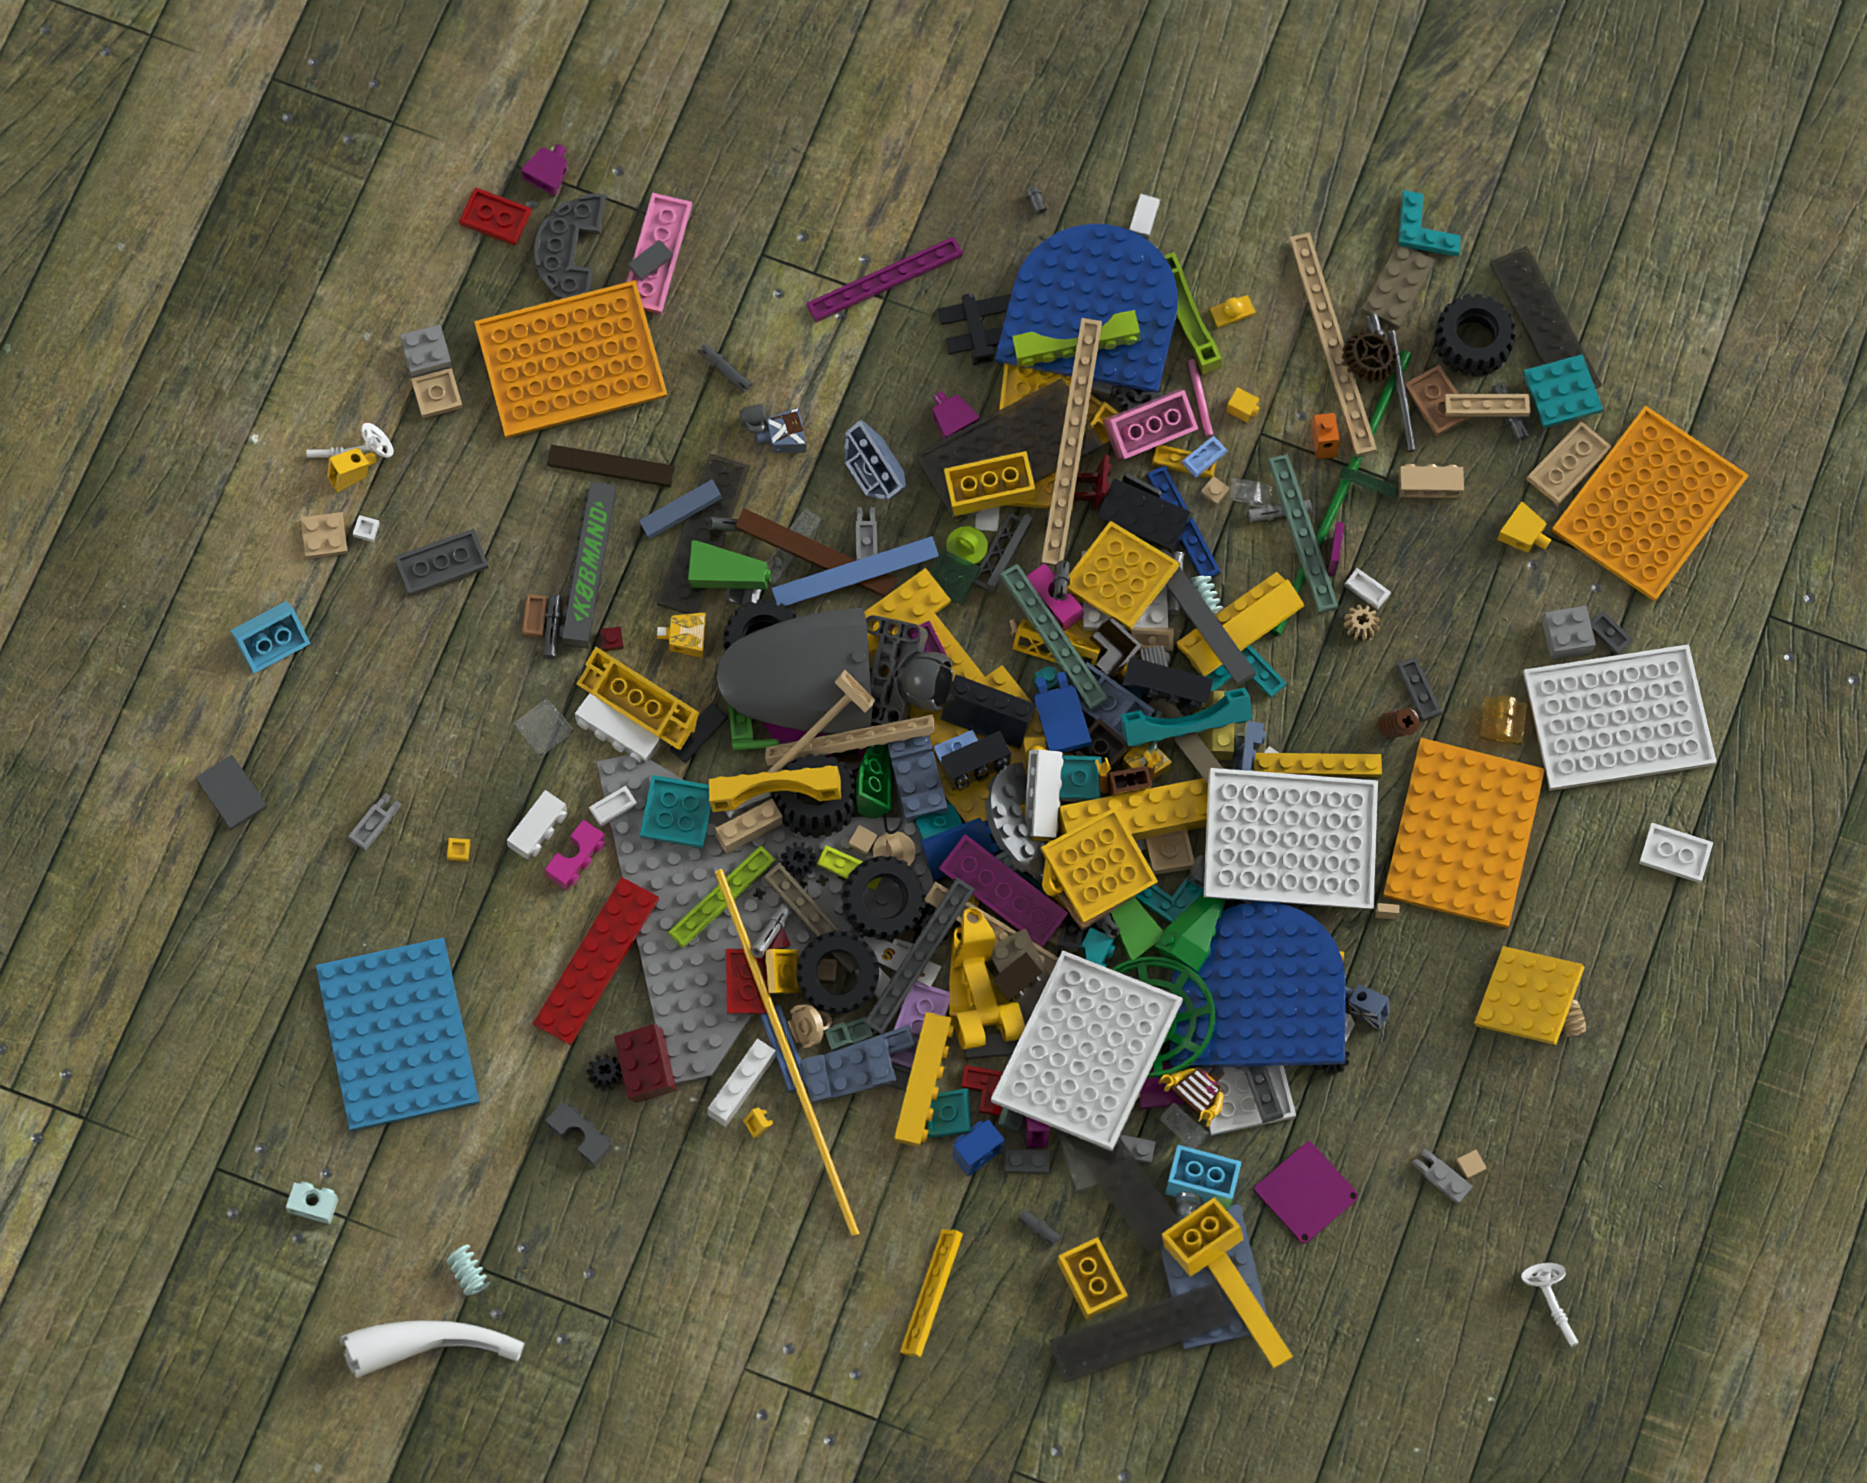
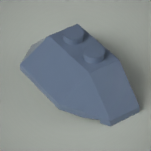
M863 420L858 421L845 432V464L866 496L891 500L906 487L904 470L881 436Z

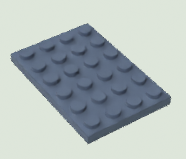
M1240 1204L1231 1205L1227 1212L1241 1226L1244 1240L1227 1251L1226 1254L1266 1314ZM1189 1214L1154 1221L1183 1350L1252 1336L1209 1268L1206 1266L1190 1277L1165 1249L1161 1234Z

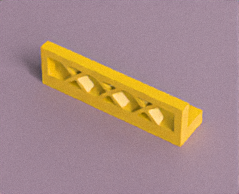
M1022 618L1012 649L1057 663L1051 652L1045 653L1041 651L1039 645L1044 643L1030 621ZM1064 632L1080 657L1085 656L1093 659L1091 665L1094 666L1101 648L1092 640ZM1020 636L1029 638L1032 644L1027 647L1018 644Z

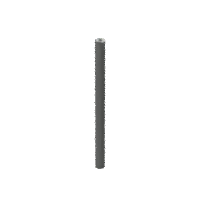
M1391 330L1387 334L1388 340H1392L1390 346H1396L1394 353L1398 354L1394 375L1408 452L1416 451L1397 337L1395 330Z

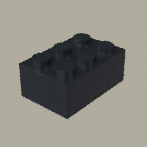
M1000 731L941 757V769L952 791L956 789L958 791L963 790L969 786V783L976 780L981 782L987 779L989 774L998 773L1011 764V752Z

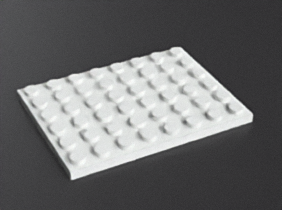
M1689 644L1531 668L1523 671L1549 791L1714 766L1717 763Z
M1210 768L1208 774L1204 897L1374 909L1378 781Z
M1062 951L994 1091L991 1102L1112 1151L1181 1006L1182 998Z

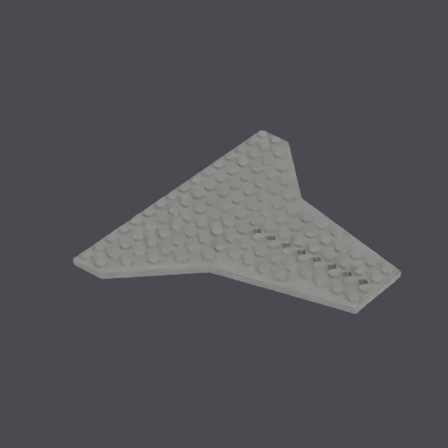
M631 754L597 761L604 798L626 786L637 802V806L611 820L610 824L622 877L659 896V901L636 937L655 1024L661 1027L664 1032L675 1085L713 1077L754 1015L727 1014L725 950L743 949L728 907L684 949L668 935V932L719 885L714 872L723 869L724 875L727 877L760 845L776 859V862L735 900L745 931L753 947L768 925V919L774 916L781 904H787L763 878L779 862L781 864L783 861L781 854L786 853L785 847L789 846L793 849V842H796L798 847L804 842L805 849L809 846L813 847L812 853L817 854V858L814 861L818 862L825 845L864 862L869 858H873L874 845L868 855H865L849 846V841L859 825L877 834L879 838L886 833L883 817H851V822L848 826L843 825V830L836 833L834 831L831 836L825 837V835H820L819 838H813L812 835H808V837L801 836L800 832L794 833L790 830L789 826L786 827L783 824L725 854L716 838L715 828L734 818L729 819L725 811L713 812L711 809L704 849L640 838V831L652 775L679 780L683 779L650 759L647 762L642 760L641 763H638L634 758L629 757ZM887 818L888 830H895L901 818ZM904 818L903 824L897 832H902L909 836L915 845L916 855L911 868L914 867L917 870V876L922 878L924 882L922 886L926 890L927 896L934 883L920 842L922 838L914 820L907 823L906 818ZM799 857L796 858V860L798 861V863H801V862H802V860H800ZM818 866L812 868V874L805 872V878H801L800 874H797V877L794 879L797 882L802 881L807 884L804 890L841 931L853 933L860 938L865 935L862 932L858 933L854 929L853 924H849L846 920L847 915L841 907L843 906L841 893L843 892L844 882L842 879L837 878L839 875ZM820 877L828 879V881L826 882V886H821V884H817L816 881H818ZM883 877L876 892L865 888L863 900L871 914L880 918H889L901 909L903 893L895 881ZM758 890L765 893L762 896V900H758V897H754L753 894H756ZM792 910L784 926L791 946L785 949L798 950V957H800L805 946L816 935Z

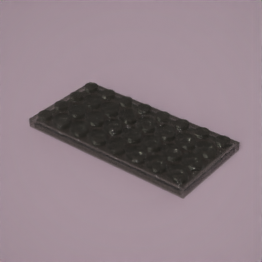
M1063 378L915 454L916 459L955 525L981 511L954 516L945 479V468L1027 451L1034 483L1056 472L1069 396V388ZM1087 418L1080 459L1103 448V444Z

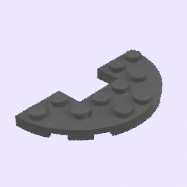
M586 194L569 202H563L553 209V212L547 219H544L537 232L534 246L536 268L545 286L559 299L590 292L593 268L574 266L579 232L600 235L606 194Z
M1014 763L1000 770L989 783L987 788L989 796L985 801L987 819L995 841L1001 850L1005 849L1011 857L1010 862L1021 872L1027 871L1033 875V879L1043 882L1045 856L1040 848L1048 842L1031 840L1020 806L1026 804L1027 776L1023 763Z

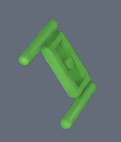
M728 703L733 751L761 749L779 745L778 739L753 741L751 718L738 713Z

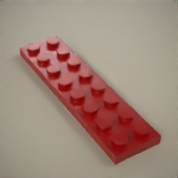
M623 877L620 878L534 1020L533 1025L570 1046L572 1045L659 901V896Z

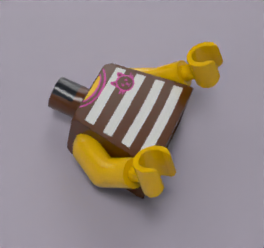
M1217 1065L1208 1074L1200 1067L1197 1069L1191 1068L1172 1075H1163L1158 1082L1159 1084H1167L1163 1089L1165 1092L1173 1086V1094L1199 1116V1122L1202 1119H1206L1207 1127L1211 1125L1212 1119L1222 1111L1224 1101L1223 1088L1217 1082L1225 1073Z

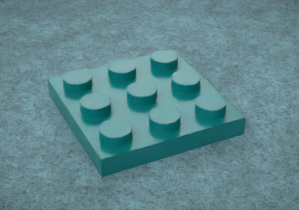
M1583 354L1523 371L1543 428L1602 413L1603 407Z
M652 775L640 838L704 849L712 809L709 802V785Z

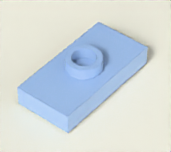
M1212 436L1186 457L1182 464L1197 478L1227 453V449Z
M973 730L933 747L941 764L942 756L978 740Z

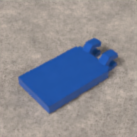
M1065 671L1056 673L1059 685L1057 689L1048 691L1044 677L1037 678L1038 694H1035L1034 701L1049 751L1064 753L1091 746V738L1076 688L1073 685L1068 686Z
M977 818L920 841L933 880L947 876L939 867L965 834L992 855H995V852L1005 850H1001L995 839L990 837L992 832L988 820L982 822L980 818Z

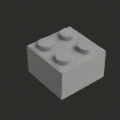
M441 325L400 335L411 378L452 368Z
M1587 606L1545 612L1542 625L1551 660L1592 654L1596 643Z

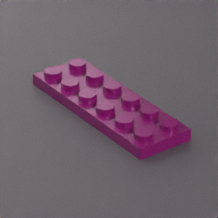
M966 834L939 867L941 871L954 881L958 877L975 888L972 893L975 897L1020 931L1026 928L1030 938L1041 947H1043L1068 914L1066 910Z

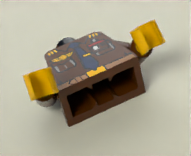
M1154 749L1152 754L1148 750L1144 752V757L1148 762L1145 766L1108 773L1111 768L1107 758L1101 764L1097 759L1095 764L1099 772V790L1109 797L1151 788L1155 764L1160 761L1156 750Z

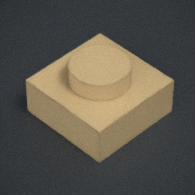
M1213 476L1201 490L1200 494L1218 506L1228 494L1230 488Z

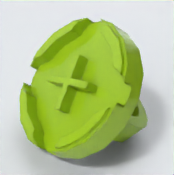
M971 526L955 529L948 536L946 542V552L949 559L955 565L963 568L980 564L988 551L985 535L980 530Z

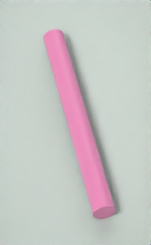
M1191 359L1187 363L1205 437L1210 438L1214 434L1196 361Z

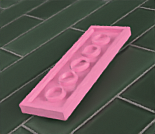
M652 193L634 259L658 240H661L673 253V257L642 281L630 269L627 282L636 280L644 311L662 315L692 208V202Z

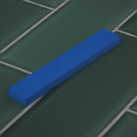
M1165 466L1146 473L1149 484L1162 492L1161 499L1188 510ZM1191 518L1180 542L1198 576H1211L1213 578L1220 575L1221 571L1196 523Z

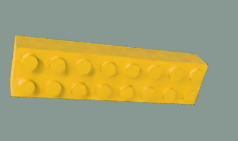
M1201 778L1062 805L1059 807L1057 818L1061 836L1114 807L1117 808L1135 841L1182 830L1190 831L1205 828L1207 824L1208 784Z

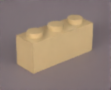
M1406 464L1400 467L1398 473L1399 497L1462 498L1464 492L1463 467H1458L1457 465L1437 467L1434 464L1425 466Z
M770 799L715 828V835L725 854H728L783 825V816L773 799Z

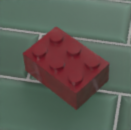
M652 1024L614 1036L628 1099L638 1103L677 1091L665 1036L661 1027Z

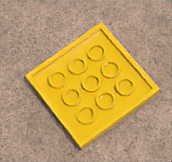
M1110 521L1069 574L1070 584L1067 587V591L1131 630L1180 565L1178 561Z
M1116 807L1040 848L1082 923L1091 920L1158 883Z
M1503 946L1475 1019V1025L1556 1045L1584 970L1583 964Z

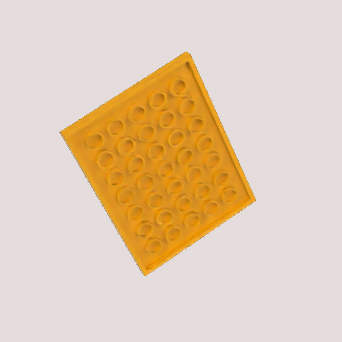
M636 280L474 321L505 438L668 397Z
M1645 405L1553 526L1551 532L1655 602L1749 475Z
M1420 738L1383 897L1508 928L1545 769Z

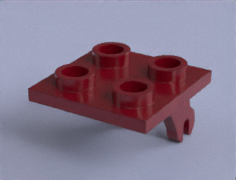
M1109 455L1104 456L1094 473H1077L1076 482L1095 483V491L1075 492L1074 501L1092 502V510H1095L1099 503L1103 502L1104 495H1108L1110 483L1107 482V476L1110 475L1112 467L1109 463Z

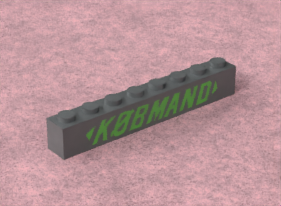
M591 482L590 488L585 490L584 501L587 502V505L581 511L583 527L578 528L577 540H580L579 547H575L573 559L576 560V565L571 567L570 579H573L572 586L567 588L566 598L569 599V604L564 606L563 618H566L565 625H561L559 637L563 639V645L589 648L616 498L615 485Z

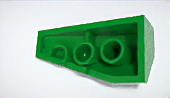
M887 743L884 745L867 746L856 777L857 812L868 818H878L891 810V757Z
M1203 892L1165 929L1155 945L1156 949L1164 958L1178 961L1193 971L1198 972L1210 953L1211 947L1209 945L1211 938L1215 936V925L1217 919L1221 916L1226 899L1205 898Z

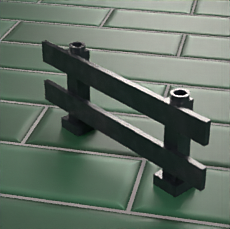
M969 293L961 297L962 304L938 308L941 325L966 320L969 334L945 338L949 355L972 350L971 359L973 365L993 362L994 351L992 346L999 345L1003 327L983 331L980 317L1007 312L1011 294L976 301L975 296Z

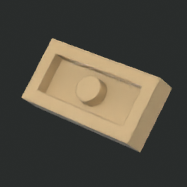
M1133 627L1131 629V635L1142 645L1139 650L1163 646L1165 651H1173V628Z

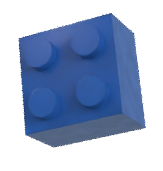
M989 1120L984 1123L982 1121L978 1122L971 1128V1133L967 1136L962 1134L954 1141L952 1157L968 1177L1003 1151L1004 1138Z

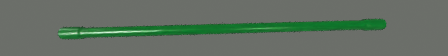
M1401 350L1399 355L1402 372H1405L1412 354L1409 351ZM1394 371L1390 375L1369 420L1373 436L1397 387ZM1355 452L1315 534L1319 549L1364 457L1356 458ZM1302 565L1292 583L1298 595L1306 580ZM1288 618L1269 632L1275 636H1281Z

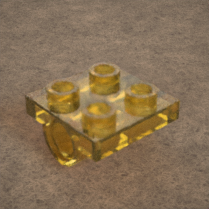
M1500 695L1496 698L1485 697L1479 739L1522 745L1527 703L1517 702L1515 697Z

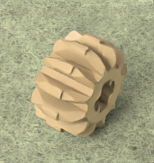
M1360 604L1357 606V610L1350 608L1349 614H1346L1344 618L1346 620L1344 628L1348 629L1347 634H1355V640L1359 636H1361L1363 641L1367 639V636L1373 638L1374 632H1377L1379 629L1377 624L1380 621L1379 617H1375L1376 610L1369 612V606L1362 609Z
M1572 1000L1562 1028L1567 1037L1581 1035V1033L1586 1031L1583 1011L1576 1000Z

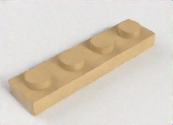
M1446 394V417L1529 416V394Z

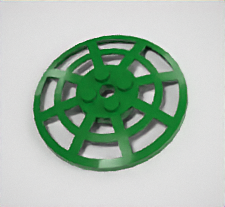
M1154 956L1128 960L1111 970L1123 974L1138 968L1141 982L1170 990L1169 993L1182 998L1188 1009L1186 1012L1176 1014L1163 1042L1164 1044L1171 1040L1178 1044V1047L1164 1055H1161L1159 1050L1153 1063L1154 1072L1149 1073L1146 1079L1172 1075L1192 1064L1209 1044L1215 1026V1006L1212 995L1201 977L1191 968L1178 961ZM1146 967H1165L1181 974L1176 982L1172 984L1164 980L1148 979ZM1188 978L1201 990L1207 1003L1206 1006L1194 1009L1191 999L1182 990ZM1209 1014L1208 1031L1203 1043L1199 1046L1191 1042L1196 1028V1018ZM1190 1020L1185 1038L1175 1033L1178 1022ZM1184 1048L1195 1053L1184 1063L1163 1071L1162 1061L1175 1057Z

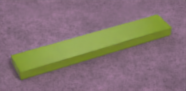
M761 845L726 877L734 901L776 862V859ZM720 886L715 887L668 932V935L682 949L727 908Z

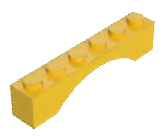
M824 766L822 768L782 770L772 773L761 772L753 775L740 774L733 777L720 776L709 779V802L713 812L735 810L742 803L753 797L774 791L799 792L811 796L818 801L841 799L840 774L837 766Z

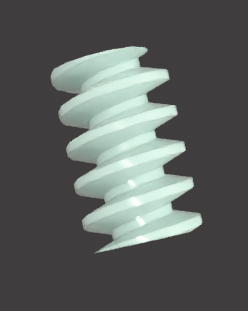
M1196 576L1189 579L1214 615L1223 610V606H1216L1220 603V599H1213L1218 594L1217 591H1210L1215 585L1213 583L1207 584L1212 579L1211 576Z
M470 1245L462 1246L453 1251L446 1262L448 1265H452L451 1271L456 1273V1280H461L459 1285L461 1288H465V1295L479 1293L490 1284V1282L483 1283L487 1275L479 1276L483 1268L474 1267L479 1261L470 1260L474 1253H466Z

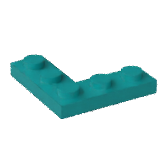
M1404 190L1401 196L1398 246L1458 257L1461 236L1421 228L1424 194Z
M1251 645L1241 651L1256 672V676L1251 679L1270 699L1286 687L1287 683ZM1223 665L1205 676L1214 679L1211 691H1217L1232 678Z
M1188 875L1173 896L1153 885L1136 894L1135 898L1171 924L1204 892V889L1187 881Z

